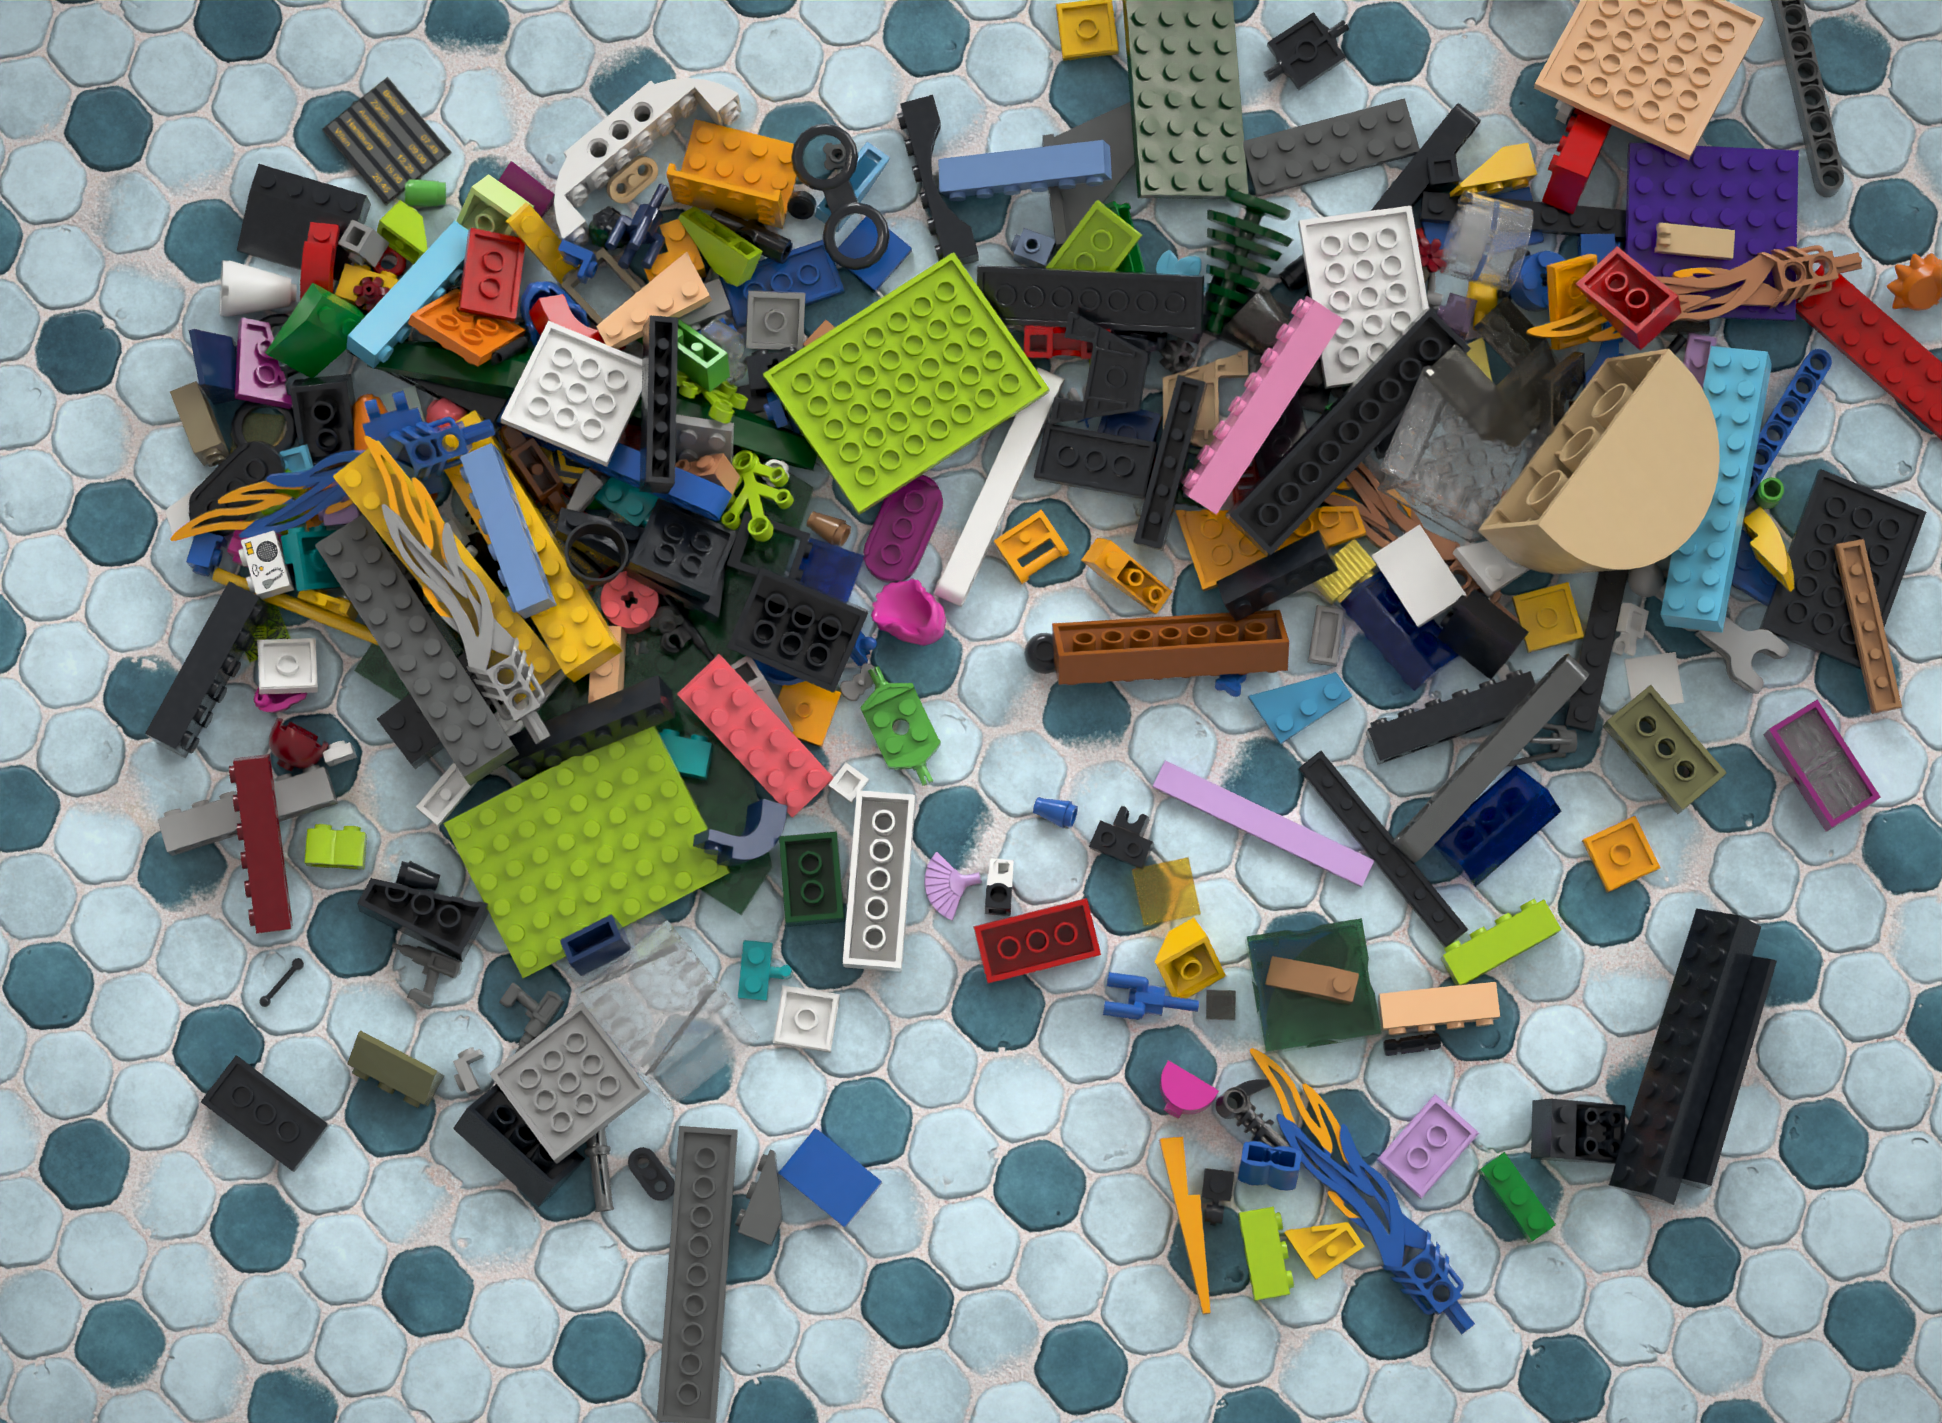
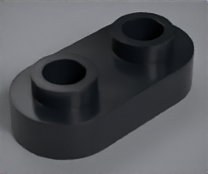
M645 1147L632 1151L628 1158V1166L646 1193L656 1201L669 1199L674 1193L675 1182L656 1154ZM647 1158L649 1160L648 1166L640 1168L638 1166L639 1159ZM659 1181H664L666 1184V1188L662 1192H658L655 1189V1185Z

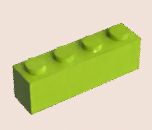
M1534 898L1521 905L1520 909L1522 912L1513 917L1509 912L1496 919V926L1486 930L1483 926L1469 934L1471 940L1461 945L1458 940L1445 947L1446 953L1440 959L1455 985H1465L1559 933L1562 929L1545 899L1537 903Z

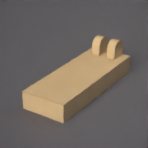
M1658 223L1656 226L1657 242L1654 253L1722 260L1733 259L1735 230Z

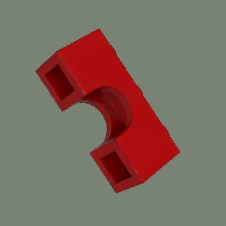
M1025 325L1024 353L1027 357L1052 358L1053 356L1066 355L1078 356L1081 359H1091L1093 343L1065 338L1066 327Z

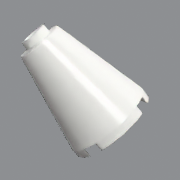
M222 260L220 316L230 317L290 307V302L296 301L297 284H291V278L230 260Z

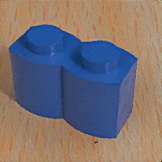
M1245 1142L1240 1160L1238 1180L1249 1185L1267 1184L1278 1190L1296 1189L1302 1152L1286 1146L1273 1148L1262 1142Z

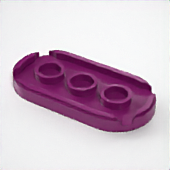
M922 474L884 499L863 551L865 565L876 579L886 583H897L910 578L917 570L943 510L942 493L936 482L930 477Z

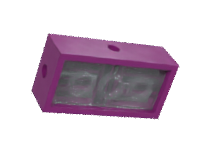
M1818 699L1769 728L1763 734L1826 832L1881 798Z

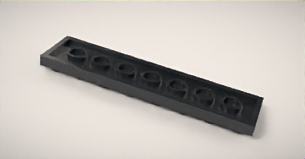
M977 266V286L1005 325L1066 327L1069 312H1075L1108 330L1203 333L1204 275Z

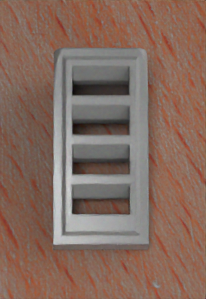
M585 469L566 509L583 513L595 499L594 496L603 488V481L588 469Z

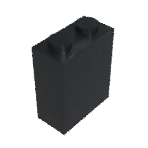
M1474 589L1467 598L1462 594L1455 602L1452 609L1456 612L1453 614L1450 611L1439 625L1443 629L1437 638L1492 680L1529 632Z

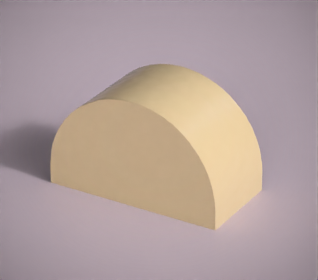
M1670 349L1607 358L1478 531L1502 554L1515 563L1528 569L1548 574H1576L1641 568L1654 564L1678 550L1697 530L1707 513L1715 492L1720 462L1719 439L1715 418L1709 401L1694 375Z

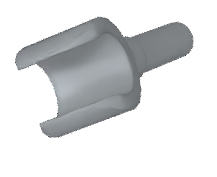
M1431 273L1428 278V306L1431 309L1439 310L1443 294L1435 292V273Z

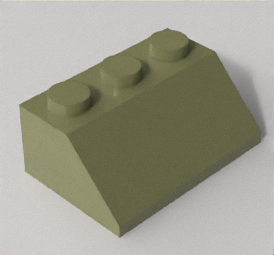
M361 1030L357 1035L347 1063L354 1068L352 1074L365 1081H368L369 1077L379 1081L378 1088L392 1095L395 1090L404 1094L403 1101L416 1108H419L420 1104L429 1106L444 1078V1075Z

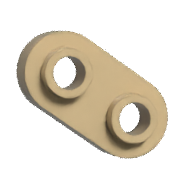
M642 155L633 158L609 179L606 187L608 196L621 204L633 200L657 178L658 166L656 162ZM644 165V173L638 174L639 166ZM623 183L624 189L621 192H617V185Z

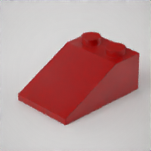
M1619 247L1614 248L1576 283V287L1608 322L1640 351L1682 313L1679 296Z

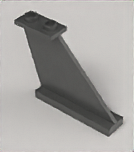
M1130 102L1055 137L1054 134L1042 135L1043 147L1104 140L1110 146L1112 180L1103 181V184L1098 186H1088L1086 183L1076 184V187L1072 189H1060L1059 186L1048 187L1056 252L1059 251L1095 201L1099 200L1101 203H1104L1135 164Z

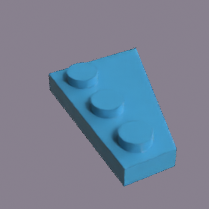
M1336 672L1248 696V699L1280 745L1352 698V694Z

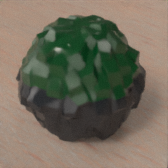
M608 206L599 213L594 214L589 224V236L592 239V244L603 247L606 251L609 249L605 246V243L618 218L621 216V213L613 207ZM627 231L624 232L616 248H623L625 245H628L630 237Z

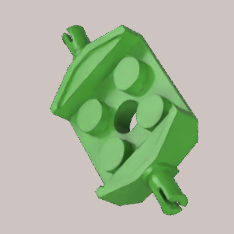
M876 666L874 668L877 676L873 668L868 670L876 687L875 691L860 707L888 768L896 770L913 769L917 772L922 786L927 785L924 776H926L930 784L934 780L926 767V762L940 747L941 741L938 739L913 683H888L885 681L880 667ZM898 720H904L909 724V731L904 735H898L892 729L894 723Z

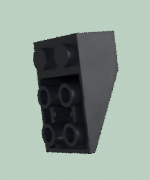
M1553 1098L1532 1100L1531 1159L1616 1163L1625 1135V1105Z

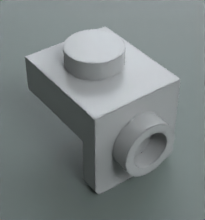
M473 1047L458 1054L459 1059L453 1061L458 1074L454 1075L456 1083L461 1092L466 1090L470 1096L481 1091L469 1064L485 1057L483 1051L480 1049L475 1051Z

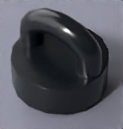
M796 191L789 197L787 209L794 218L805 220L812 217L817 202L812 194L806 191Z

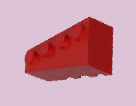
M1577 108L1574 110V113L1578 115L1577 118L1571 116L1565 130L1566 133H1569L1568 137L1563 135L1556 151L1560 152V155L1554 154L1548 167L1552 175L1542 202L1571 214L1575 212L1580 196L1585 189L1588 178L1612 124Z

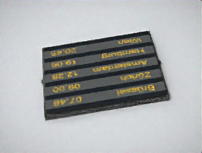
M388 77L358 101L353 102L348 109L322 129L385 206L405 191V183L409 179L421 180L425 174L451 154L448 147Z

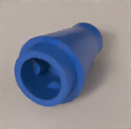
M1041 797L1036 799L1033 807L1034 814L1040 815L1061 828H1065V826L1071 828L1078 812V806L1073 805L1072 801L1044 799Z

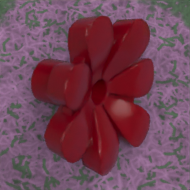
M1422 238L1418 245L1422 268L1427 267L1430 273L1445 269L1447 263L1443 259L1447 258L1449 253L1446 249H1439L1441 241L1435 238L1430 244L1427 238Z
M365 277L362 279V286H355L353 289L354 295L359 296L355 304L358 308H363L366 305V311L369 313L390 291V288L382 287L384 280L380 277H376L373 282L369 277Z

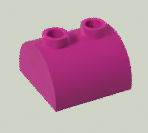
M1169 1060L1160 1078V1093L1166 1103L1164 1111L1177 1119L1182 1114L1193 1115L1206 1110L1213 1103L1219 1092L1216 1088Z

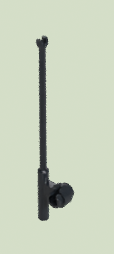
M671 595L660 597L665 606L673 607L676 610V614L682 615L684 619L680 627L671 632H665L661 637V650L668 655H675L683 648L685 643L691 640L695 647L701 650L711 662L715 656L707 647L705 639ZM669 640H673L675 645L670 644Z

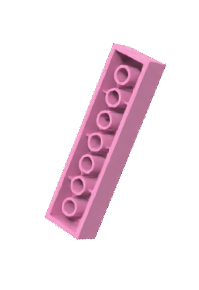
M1308 296L1296 303L1291 312L1294 316L1288 325L1284 323L1277 332L1275 338L1278 341L1273 349L1267 348L1260 359L1262 365L1258 372H1252L1244 384L1246 390L1241 398L1236 396L1228 408V411L1231 412L1225 422L1221 420L1212 433L1215 438L1209 446L1206 444L1203 446L1197 456L1198 464L1194 470L1189 469L1181 480L1183 484L1181 490L1188 497L1216 515L1344 320Z

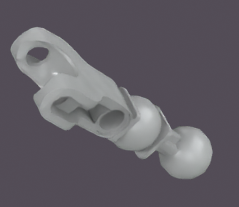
M1654 563L1641 568L1631 569L1628 574V583L1632 591L1641 597L1655 596L1663 602L1666 583L1664 582V574L1661 568ZM1725 617L1723 633L1683 628L1687 631H1695L1694 635L1720 654L1725 659L1729 679L1752 694H1759L1764 684L1763 679L1752 668L1751 661L1754 654L1764 653L1773 659H1782L1789 653L1788 646L1769 630L1757 629L1746 631L1727 617Z

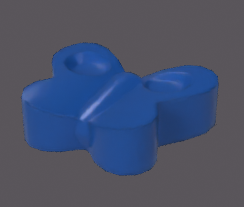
M1247 674L1219 675V678L1215 680V689L1219 691L1225 690L1229 695L1238 697L1241 695V683L1246 680Z

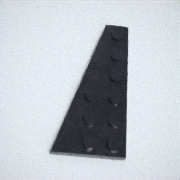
M561 507L555 537L566 542L573 529L590 521H601L614 526L623 534L628 544V560L623 570L627 571L628 577L665 597L670 595L684 602V607L691 611L697 609L708 615V620L715 624L717 623L727 559L711 597L706 602L628 568L645 528ZM584 535L572 545L584 553L592 552L603 558V563L610 567L614 565L620 567V551L617 545L604 535Z

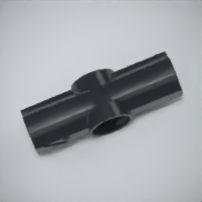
M718 208L712 211L710 215L712 218L762 250V256L781 264L787 261L793 246L790 239L767 230L765 225L760 223L758 219L753 218L746 221Z

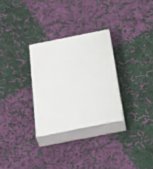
M1420 524L1371 555L1418 628L1451 608L1462 594L1467 597Z

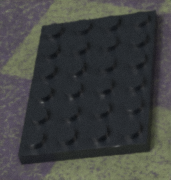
M1818 470L1787 552L1792 564L1795 588L1789 591L1777 580L1759 629L1769 630L1778 637L1862 670L1834 545L1864 539L1882 621L1885 627L1927 512L1825 470Z

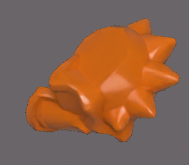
M1933 253L1928 254L1924 259L1917 254H1913L1909 266L1895 265L1898 278L1887 285V288L1895 295L1892 305L1893 309L1910 308L1914 311L1927 310L1934 304L1937 305L1939 303L1938 300L1942 298V260L1935 257Z

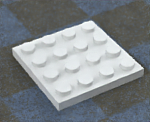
M548 321L501 416V423L607 467L642 395V359Z

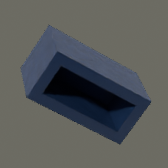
M612 914L560 940L569 964L580 976L633 951L624 928Z

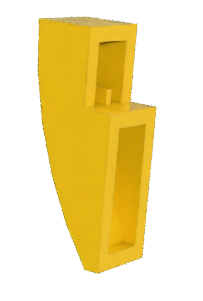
M1760 506L1743 519L1747 533L1752 539L1750 545L1756 559L1786 589L1792 591L1795 587L1790 557L1777 527Z

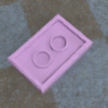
M1435 1094L1380 1155L1377 1161L1416 1196L1422 1199L1476 1138L1479 1132Z

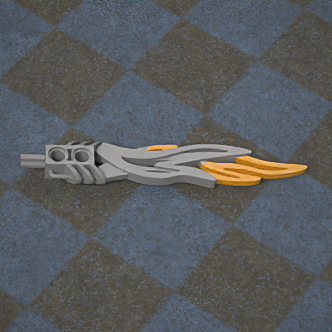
M365 436V442L386 485L390 508L383 504L382 510L390 535L407 565L428 586L422 588L428 601L437 613L454 630L460 633L467 655L468 666L466 668L469 672L475 673L479 679L473 680L477 685L483 686L486 692H481L482 695L492 701L503 720L514 719L515 722L522 720L535 744L545 740L551 735L537 713V710L541 708L539 703L544 700L545 694L533 674L534 666L532 662L530 667L526 662L527 654L525 650L521 654L518 649V638L514 639L494 619L492 606L484 585L478 576L461 560L452 528L448 522L444 525L434 501L423 484L417 478H412L425 523L422 522L413 506L405 477L397 463L378 442L369 436ZM381 456L393 467L399 479L407 511L423 539L425 548L410 533L408 527L401 519L393 483ZM426 500L435 518L441 554L448 571L430 555L434 547V537ZM400 535L403 538L409 550L411 551V553L413 554V556L415 557V559L424 569L426 574H424L409 557L408 553L406 552L403 546ZM462 570L468 576V578L474 585L476 591L478 592V595L481 600V605L472 595L467 585V582L464 578ZM444 578L460 595L466 599L469 598L478 620V637L468 616ZM437 602H442V603H444V604L447 606V608L449 609V611H450V613L452 614L453 618H451V617L438 605ZM492 650L510 656L487 669ZM510 669L514 672V680L510 684L503 685L498 681V674L501 670ZM531 682L539 694L537 698H535L530 689ZM518 694H524L529 698V705L523 710L513 707V699ZM498 701L505 703L510 714H505Z

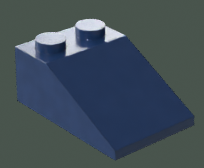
M197 329L189 330L199 386L213 405L239 400L235 399L237 344L230 336Z

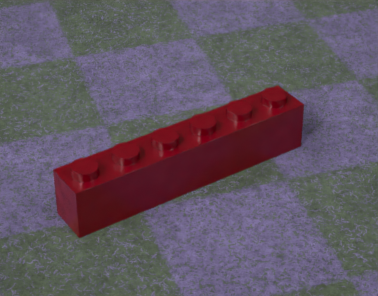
M270 754L235 758L233 766H229L230 782L236 783L237 794L233 795V806L235 812H240L241 823H237V835L239 841L244 840L245 852H241L240 855L242 869H248L249 880L244 881L246 898L252 899L253 909H248L250 927L255 926L256 934L292 929L293 920Z

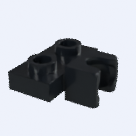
M1121 806L1113 822L1114 825L1100 820L1089 848L1143 870L1154 846L1153 841L1143 838L1150 819L1147 815L1141 814L1135 823H1128L1130 813L1125 806Z

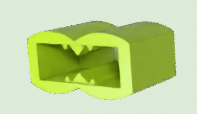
M315 824L314 828L307 829L304 863L310 867L364 870L367 834L361 832V827L344 826L343 830H332L331 825Z

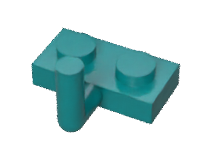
M743 941L738 999L767 1002L770 978L786 980L792 978L793 972L789 965H783L782 967L771 966L773 943Z

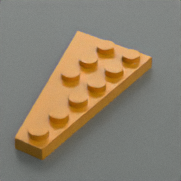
M1357 506L1316 508L1276 551L1317 530L1320 531L1330 548L1367 535ZM1202 509L1201 511L1175 510L1203 592L1218 587L1217 581L1266 557L1225 516L1229 510H1219L1217 515L1209 509Z

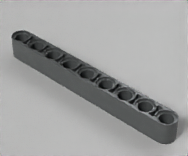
M1771 0L1814 188L1820 196L1832 197L1839 191L1844 182V172L1804 1ZM1785 17H1795L1798 21V24H1789L1786 21ZM1800 43L1803 45L1804 51H1795L1791 44ZM1798 70H1807L1811 77L1808 79L1802 78L1798 74ZM1804 97H1814L1816 99L1817 104H1807L1804 100ZM1810 124H1820L1823 128V131H1813L1811 129ZM1819 149L1825 150L1829 154V159H1821L1816 151ZM1823 177H1832L1835 180L1836 185H1826L1823 181Z
M1565 654L1399 832L1393 840V844L1413 863L1419 861L1586 681L1589 672L1569 654Z

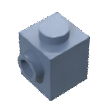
M1023 228L1021 236L1015 235L1010 250L1014 251V261L1032 268H1046L1054 252L1056 240Z

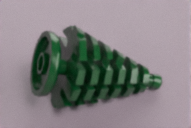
M1227 189L1225 194L1226 201L1245 209L1244 219L1214 210H1207L1208 220L1240 232L1239 236H1234L1220 230L1207 228L1208 238L1234 248L1233 253L1207 246L1206 255L1228 264L1227 270L1209 264L1206 265L1207 274L1223 280L1221 286L1207 283L1206 292L1217 296L1215 303L1206 301V310L1212 312L1211 318L1206 325L1207 332L1213 335H1220L1224 328L1225 318H1233L1238 312L1230 308L1232 301L1244 304L1248 299V296L1236 292L1237 285L1256 290L1260 282L1241 275L1243 269L1265 276L1271 270L1269 266L1248 259V254L1251 253L1272 261H1278L1282 253L1272 248L1253 242L1254 238L1288 247L1294 240L1282 233L1260 225L1261 219L1264 216L1281 221L1287 220L1291 213L1289 209L1249 194Z

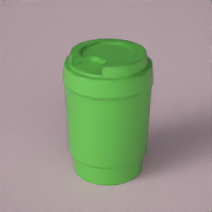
M409 179L405 183V204L411 207L446 205V182Z
M1774 477L1764 479L1753 494V499L1758 507L1771 509L1777 506L1784 494L1783 483Z

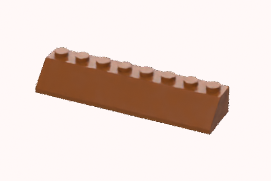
M1280 610L1257 611L1237 622L1230 613L1052 623L1054 662L1059 685L1288 671L1289 639Z

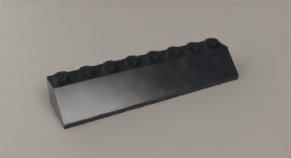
M1752 956L1681 1183L1702 1190L1712 1186L1777 963L1776 960Z

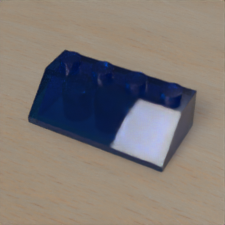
M1381 571L1360 583L1340 603L1348 617L1355 621L1364 632L1366 638L1383 654L1384 659L1395 668L1403 681L1413 691L1426 684L1460 656L1437 638L1442 629L1434 619L1420 628L1417 627Z
M1515 765L1476 799L1434 846L1463 878L1476 887L1562 811L1547 788Z

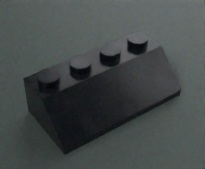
M497 1083L465 1110L453 1128L538 1207L550 1198L585 1160L582 1155L574 1150L556 1164Z

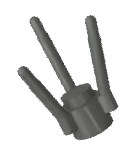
M1546 723L1542 729L1555 731V733L1552 732L1550 737H1533L1530 743L1550 744V749L1555 751L1512 760L1507 766L1522 765L1555 757L1565 758L1566 753H1575L1577 748L1576 731L1567 730L1566 725Z

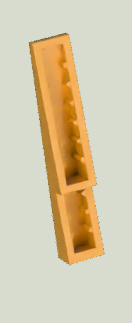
M1183 1137L1160 1138L1159 1143L1202 1314H1210L1200 1194L1188 1195Z

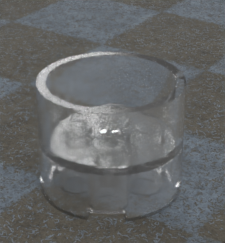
M1465 190L1458 200V206H1461V209L1456 211L1447 230L1441 260L1446 261V266L1441 267L1440 273L1509 292L1517 279L1527 251L1533 224V210Z

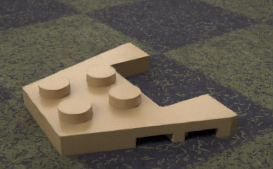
M1248 350L1237 352V354L1223 359H1216L1214 362L1200 367L1196 366L1163 377V429L1177 376L1181 375L1207 383V389L1192 445L1203 448L1205 444L1209 446L1215 438L1212 433L1219 423L1218 380L1220 378H1248Z

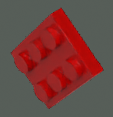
M476 228L469 229L458 311L510 322L515 321L525 244L519 237Z

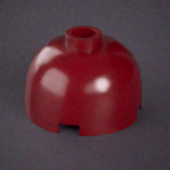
M277 718L269 735V747L272 754L278 758L277 764L289 771H292L294 767L305 769L317 764L323 757V752L327 750L329 744L324 740L323 744L320 745L316 742L319 736L290 721L287 726L282 725L283 719Z

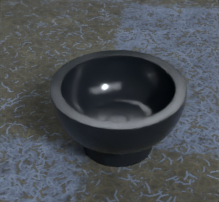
M1051 633L1036 634L1025 646V660L1028 666L1035 672L1049 674L1056 671Z

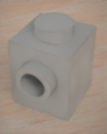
M352 219L338 244L349 253L348 258L360 266L367 263L376 267L389 242L374 229Z

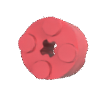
M627 571L620 572L614 580L605 584L601 592V608L606 619L612 626H621L627 634H637L651 627L649 621L654 617L657 609L661 607L658 592L628 577ZM630 597H634L637 604H631L630 608H627L625 600L628 601Z

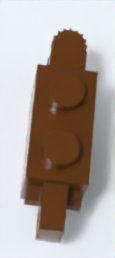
M507 425L502 426L499 436L507 448V451L503 453L534 501H539L542 506L548 504L555 514H559L561 507L567 508L560 496L564 492L562 486H564L562 479L533 437L525 438L518 429Z

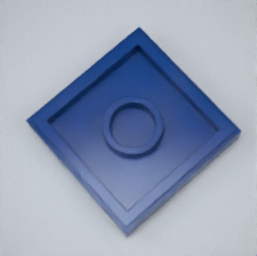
M866 216L838 247L839 251L846 257L854 259L865 257L871 253L876 246L878 238L877 228L873 221ZM890 229L888 248L880 261L866 269H848L874 292L882 286L912 252V248Z

